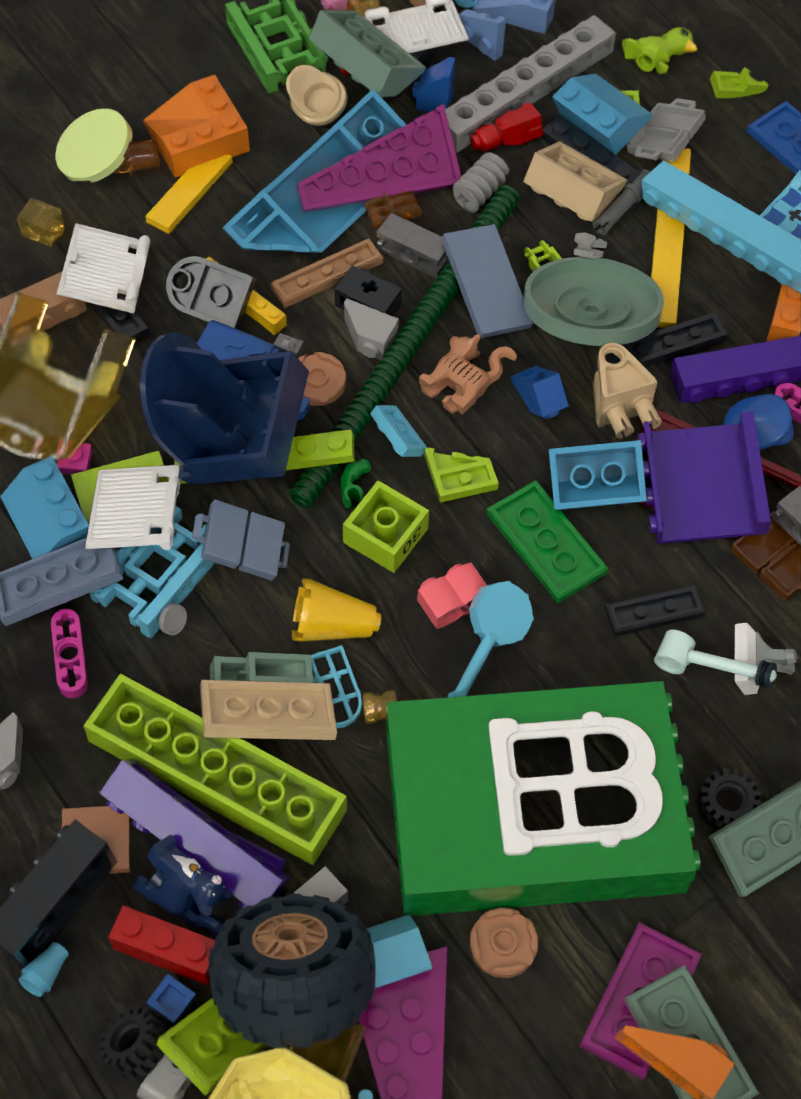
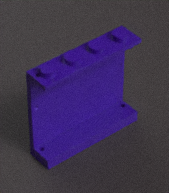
M753 411L741 412L739 424L652 432L649 429V421H644L643 433H638V440H641L642 451H645L646 460H643L644 478L649 479V487H646V505H652L653 515H649L650 533H656L657 544L768 534L771 519Z

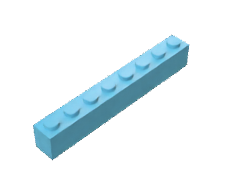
M662 161L642 179L643 200L647 204L657 207L670 218L677 219L687 225L692 231L699 232L709 238L714 244L724 247L732 252L734 256L744 259L754 265L759 271L766 272L776 278L781 284L787 285L801 294V239L666 161Z

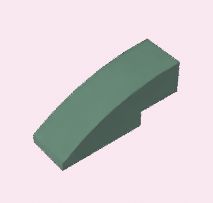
M248 652L246 658L214 656L209 667L210 680L313 683L311 655Z

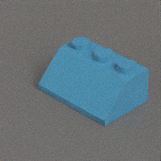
M597 74L571 77L552 96L561 116L615 155L653 117L649 111Z
M641 440L549 449L554 510L647 502Z
M52 456L23 468L0 496L32 559L87 538L89 524Z

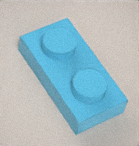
M376 405L370 414L376 421L379 430L393 444V449L401 457L422 456L424 449L427 447L396 405Z

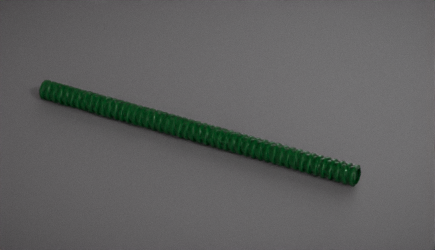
M501 185L471 229L495 224L499 232L508 216L512 213V210L520 201L519 193L511 186ZM449 260L431 285V288L422 298V301L418 304V307L415 308L409 320L406 321L405 326L397 334L392 345L388 347L387 352L384 353L383 358L380 359L374 371L371 372L369 378L365 381V385L360 388V391L351 401V405L346 408V412L342 414L337 425L333 427L332 432L352 430L354 444L357 438L360 437L361 432L370 422V418H372L370 413L376 405L383 403L384 398L387 397L393 385L398 381L406 366L415 356V352L419 350L428 333L431 332L437 320L440 319L441 314L444 313L450 301H452L454 295L460 289ZM340 464L305 468L304 474L300 475L299 481H296L294 488L289 491L292 501L301 507L311 508L314 501L317 500L319 494L323 491V487L328 484V480L332 478L333 473L336 472Z

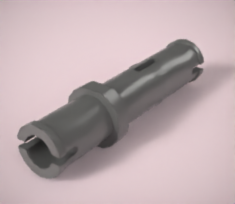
M642 170L632 183L625 185L622 188V193L593 222L594 229L600 225V228L596 231L597 233L606 235L633 204L642 200V179L650 173L649 170Z

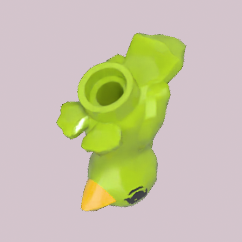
M682 27L673 28L662 37L650 36L638 40L628 38L622 41L625 59H635V62L643 71L649 72L656 68L658 74L667 72L669 66L666 62H669L672 55H682L697 51L691 32Z

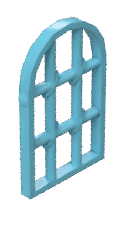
M343 646L311 655L312 671L314 674L313 683H324L325 680L334 678L339 694L337 698L332 699L333 704L343 702L349 719L344 722H336V727L342 728L352 724L361 712V690L357 686ZM341 652L346 669L336 671L331 654ZM326 656L331 671H329L330 674L320 677L314 660ZM349 673L355 692L345 695L340 678L341 675ZM358 697L359 705L356 713L353 715L348 702H350L349 699Z

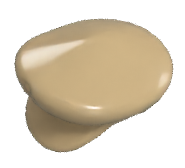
M301 65L296 67L287 78L286 87L290 96L291 108L304 122L315 126H323L332 123L343 113L348 99L347 91L343 83L333 75L322 72L310 65Z

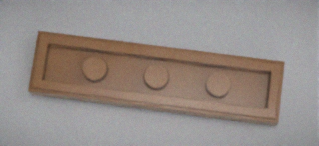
M368 238L271 282V289L283 307L287 308L339 284L352 265L362 270H370L383 264V256Z

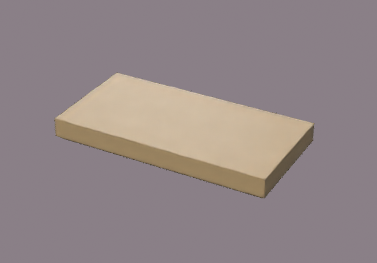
M201 680L200 695L204 737L336 739L337 727L329 683Z

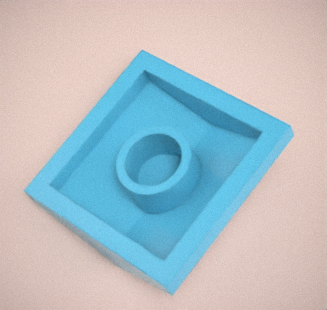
M410 915L367 928L371 934V941L375 952V988L432 969L419 929Z

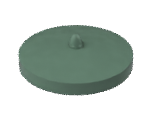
M572 257L549 262L532 272L526 281L523 301L528 317L547 333L573 343L603 346L607 343L622 345L635 342L652 333L660 323L664 298L656 282L632 266L603 258Z

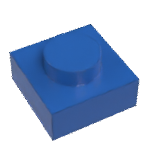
M167 974L146 1004L150 1009L175 1026L197 996L193 991Z

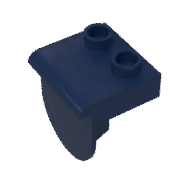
M164 334L158 337L149 347L141 369L140 394L144 416L157 443L181 465L178 478L182 481L192 484L284 476L309 370L292 351L219 360L211 351L202 350L197 343L184 334Z

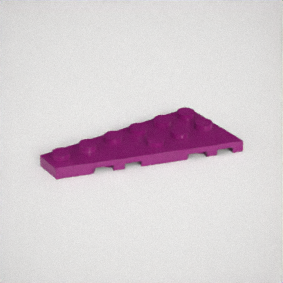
M444 104L428 114L416 118L406 126L398 128L363 147L362 150L353 155H348L331 167H326L299 182L296 187L302 213L453 187L460 180L461 173Z
M447 947L427 952L432 969L375 988L373 998L369 1001L366 1011L361 1013L359 1024L380 1099H442Z

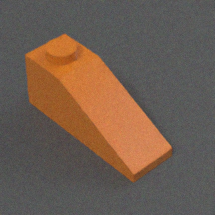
M631 1026L623 1027L614 1037L694 1099H713L735 1065L734 1062L727 1058L728 1053L715 1043L708 1044L702 1040Z

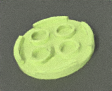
M97 109L85 113L67 127L58 142L56 163L59 169L73 182L88 180L96 182L107 177L125 160L123 156L129 142H132L131 127L120 113L111 109Z

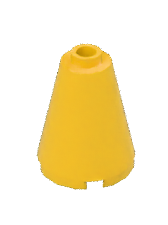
M302 579L304 588L299 587L293 621L299 622L298 631L292 630V640L303 642L371 637L373 631L378 632L381 623V613H376V606L314 580Z

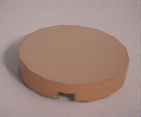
M315 352L314 355L310 356L306 354L298 358L309 370L303 397L310 400V405H327L336 401L343 394L346 387V372L341 361L323 352Z
M497 908L484 913L474 924L470 933L469 949L474 962L482 971L494 977L511 978L522 974L532 965L538 951V935L534 924L528 918L526 919L521 915L520 912L510 908Z

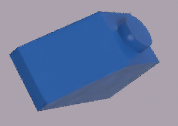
M449 57L426 69L421 75L420 82L415 81L412 97L416 98V110L431 112L444 104L445 109L450 107L453 98L455 58Z
M534 366L510 376L513 385L531 413L543 418H551L560 414L559 410L568 407L559 373Z

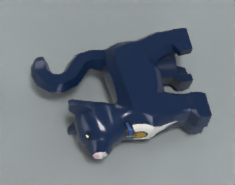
M169 834L153 845L147 856L152 862L151 864L157 869L156 873L150 880L140 875L133 888L144 895L149 901L159 905L163 910L181 917L192 927L208 928L211 931L212 939L215 940L223 924L217 917L211 915L212 907L220 901L230 900L233 895L225 888V883L219 875L205 872L195 859L176 847V839L172 834ZM195 902H196V904H197V906H198V909H199V911H200V913H201L202 915H199V914L196 912L195 907H194Z

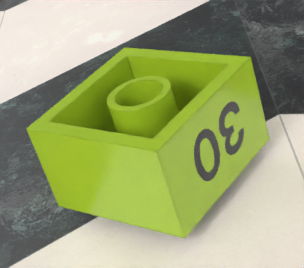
M377 481L343 523V543L395 573L428 530L429 510L384 483Z

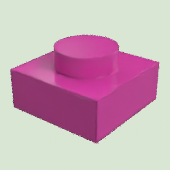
M61 442L57 462L61 474H75L89 470L93 452L92 445Z

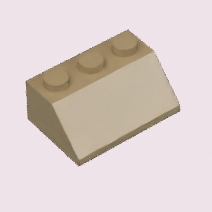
M559 141L535 152L524 182L530 185L536 193L545 194L554 199L557 205L565 208L568 207L575 211L581 219L594 221L614 202L622 188L626 185L627 179Z

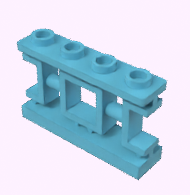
M177 506L175 507L173 523V545L169 550L162 549L160 545L131 546L116 549L122 574L126 572V575L135 581L128 589L115 582L90 592L91 600L96 603L100 601L104 607H107L115 596L132 606L134 609L128 615L130 624L135 627L139 626L141 633L150 639L160 629L159 616L164 607L171 603L180 605L214 565V562L201 558L203 544L192 538V532L178 524L182 519L181 509ZM206 524L201 529L200 536L202 537L205 536ZM161 527L151 528V534H158ZM183 543L195 549L188 560H186L185 555L177 551ZM154 551L172 562L158 580L139 569ZM145 588L157 594L149 606L145 600L139 597Z

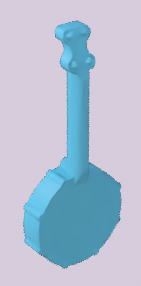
M510 581L480 587L469 607L470 618L474 633L481 638V642L455 691L450 692L448 697L467 696L493 646H502L522 641L534 620L532 606L528 598L529 595Z

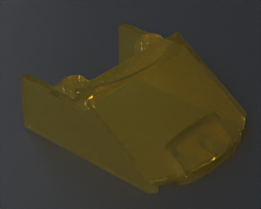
M17 292L0 336V446L11 453L31 459L43 460L50 456L53 457L54 461L67 459L74 454L121 398L120 395L116 394L135 338L105 329L86 380H83L47 364L52 352L53 342L50 335L39 330L48 302Z

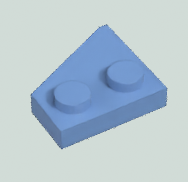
M468 9L459 14L469 40L467 41L494 61L498 60L503 55L506 19L502 16L491 19L487 13H476Z

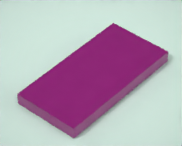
M639 922L579 1047L644 1080L650 1065L614 1038L617 1032L625 1026L639 1028L623 999L684 965L692 977L702 954Z

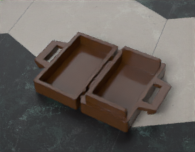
M773 511L770 513L771 523L768 534L741 536L732 544L730 551L755 574L761 571L759 578L779 597L787 601L796 592L801 591V545L772 518L775 513Z

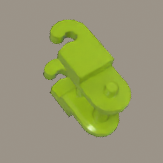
M543 240L539 242L540 246L534 249L529 247L524 249V256L528 258V266L533 272L540 267L538 263L545 259L549 261L562 259L554 247L549 248V245ZM542 251L544 255L537 258L535 254Z

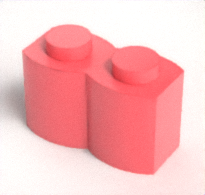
M472 563L465 565L457 564L447 571L446 576L437 579L432 577L425 580L420 585V589H418L417 601L435 628L439 629L455 622L463 615L470 614L469 607L473 598L479 591V588L487 586V584Z

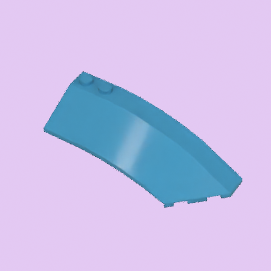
M372 89L301 157L256 195L222 229L242 249L322 253L377 200L302 213L297 184L326 167L329 168L340 162L348 155H353L362 150L363 147L392 131L406 126V123Z

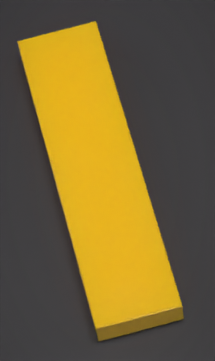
M227 154L189 168L146 215V222L170 234L233 163L232 156Z

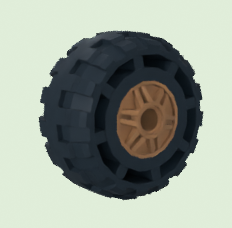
M288 894L285 897L275 898L272 896L261 899L260 903L252 906L247 905L236 912V917L226 920L220 928L219 935L215 937L214 947L210 948L209 974L214 1005H217L219 1015L234 1032H241L244 1039L256 1044L262 1042L268 1044V1047L284 1049V1046L303 1048L313 1046V1043L322 1040L327 1042L338 1037L343 1029L352 1028L360 1020L361 1013L366 1011L369 1001L373 998L376 966L371 934L359 916L352 914L350 908L340 902L333 903L327 897Z

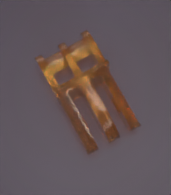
M157 141L129 142L123 156L125 160L113 173L130 172V176H132V170L159 167L160 159Z
M413 190L387 196L386 192L383 191V196L370 199L364 204L365 209L369 211V219L373 220L372 225L374 229H379L391 213L406 220L422 215V210L418 205Z

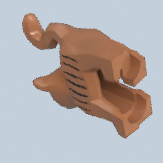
M477 334L473 338L453 336L449 342L450 352L439 360L435 370L430 375L423 373L419 377L421 391L432 399L445 387L449 386L456 392L452 396L447 395L442 400L443 407L452 414L459 411L463 415L475 404L477 398L484 395L489 385L499 379L503 372L501 358L506 357L515 361L517 359L516 352L505 346L497 348L491 352L489 358L491 371L486 372L470 363L471 360L480 355V351L477 350L480 335Z

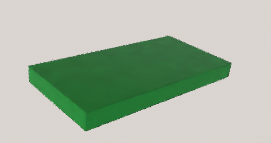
M537 480L487 508V516L557 604L608 573V567L561 510H554V501Z

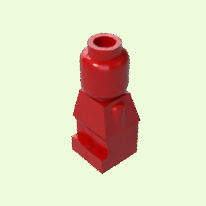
M530 102L522 104L521 108L509 110L496 119L495 124L490 123L477 128L474 134L470 135L471 145L475 151L480 149L483 152L500 146L501 142L503 145H523V143L543 136L541 115Z

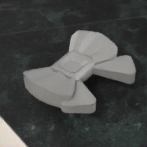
M577 233L575 235L574 241L578 244V247L574 249L575 255L588 258L603 257V251L592 248H606V241L602 239L596 240V237L589 233Z

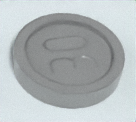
M171 603L164 607L159 616L161 631L168 635L180 633L187 621L185 608L176 603Z

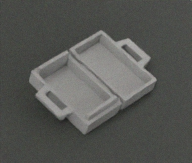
M676 98L670 105L657 103L650 112L653 115L651 120L626 144L628 153L645 159H662L674 162L689 143V139L694 136L705 121V111L695 109L696 101Z

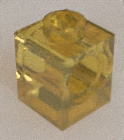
M30 198L17 217L22 236L48 246H52L57 237H61L65 229L60 208Z

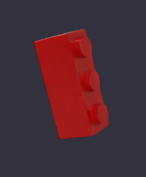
M122 906L108 936L113 950L209 986L210 948L214 947V939Z

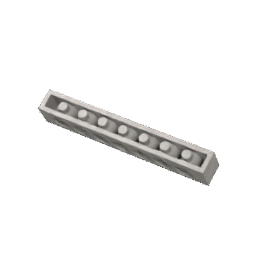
M593 15L445 109L455 152L457 153L471 144L470 135L474 134L477 128L490 123L495 124L496 119L509 110L521 108L522 104L527 102L535 103L566 83L571 77H575L612 53L616 32Z

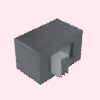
M279 333L274 342L276 348L280 349L281 352L292 351L297 358L301 357L304 351L303 341Z

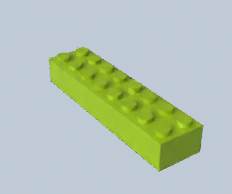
M122 674L118 676L84 724V729L90 743L121 760H135L168 786L311 865L315 864L347 812L346 795L241 738L204 737L202 717Z

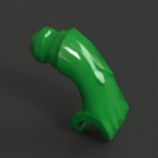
M362 458L359 461L349 462L345 467L340 483L345 508L351 507L350 499H356L359 503L363 499L361 487L353 485V482L358 480L362 474H366L371 470L367 459Z

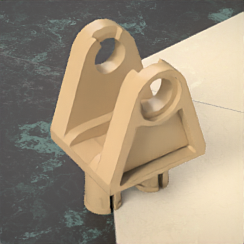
M617 343L603 345L599 350L597 360L598 371L595 373L593 381L595 414L598 427L611 424L616 437L622 439V431L625 437L630 436L634 432V427L631 425L629 418L639 416L643 427L644 421H649L653 429L661 425L662 420L652 403L657 385L655 377L624 346ZM614 353L621 361L617 364H611L605 360V355Z

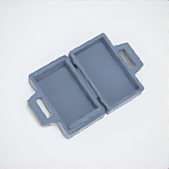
M214 500L210 504L208 516L204 514L196 515L192 538L203 544L202 559L234 569L239 565L240 571L271 581L277 576L278 568H287L290 544L287 541H282L285 527L284 522L255 512H251L248 515V510L218 500ZM203 521L207 522L204 537L200 536ZM281 547H283L282 561L279 562Z

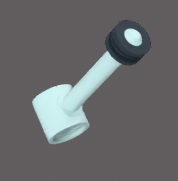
M678 630L666 632L654 658L655 664L668 673L682 674L686 666L691 662L755 678L757 686L769 689L773 686L777 676L776 663L762 660L757 666L695 651L696 643L694 639Z

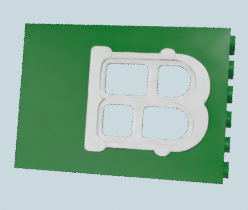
M664 682L387 702L386 733L403 916L686 893L691 882L695 880L696 871L700 870V856L698 850L692 847L691 838L694 837V822L692 817H687L685 805L689 803L688 789L686 785H681L680 774L683 773V760L681 754H676L674 743L678 741L676 724L670 722L669 713L672 712V698L670 693H665ZM604 733L613 734L621 738L628 749V759L625 765L614 771H589L583 738L586 735ZM552 737H566L569 740L573 763V772L571 774L521 778L517 775L513 743L515 741ZM609 785L622 786L628 789L635 797L637 803L636 813L626 823L583 827L578 822L574 791L577 788ZM558 791L561 798L564 826L561 829L527 831L523 826L520 795L524 792Z

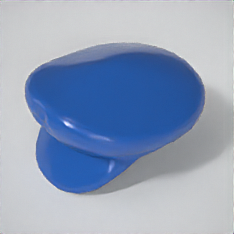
M773 394L743 399L733 405L724 418V425L739 424L741 412L753 411L759 450L787 444L794 435L792 416L788 403L780 396Z

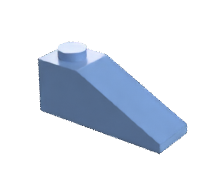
M478 0L472 10L476 13H487L491 19L502 16L506 19L505 23L545 34L554 15L555 0Z

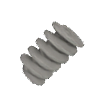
M485 153L482 155L480 160L475 162L467 173L453 186V195L459 205L470 213L478 211L479 206H482L486 199H489L492 193L496 192L499 186L505 183V176L509 171L506 163L496 154Z

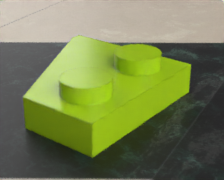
M434 448L424 449V456L440 503L498 490L499 483L490 458L480 456L469 457L457 452H452L451 456L435 453Z

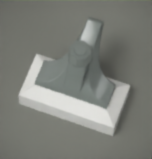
M748 623L735 624L736 661L758 666L764 660L776 663L777 672L790 675L795 672L794 663L797 662V652L795 649H772L764 642L759 632H755ZM735 674V683L744 695L757 694L759 686L755 684V678Z

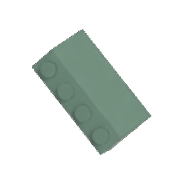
M320 10L309 40L317 45V49L320 52L329 55L334 60L335 65L347 70L352 75V79L365 85L369 92L374 89L381 98L397 96L418 78L426 68L356 10Z

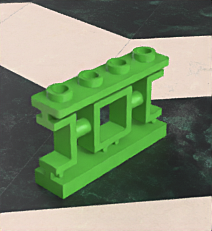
M269 0V4L249 10L245 2L240 3V7L237 6L235 1L225 4L227 25L268 94L278 91L279 82L283 85L286 84L287 72L293 71L298 66L310 65L322 72H326V62L329 60L328 55L320 52L317 49V45L309 40L313 28L309 29L304 13L296 8L295 0ZM283 31L286 32L289 39L270 45L266 38ZM302 45H303L306 50H305V51H302V52H299V51L302 50ZM284 57L282 59L276 60L275 67L273 66L271 62L272 60Z

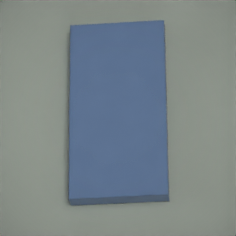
M495 224L444 233L441 238L474 327L480 338L531 328L533 321L525 311L523 295Z
M84 538L0 572L1 621L5 626H8L123 580L116 547L86 549L87 538Z

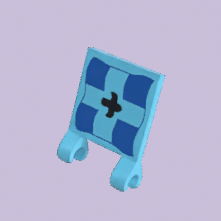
M801 170L798 171L790 184L759 215L797 238H801Z

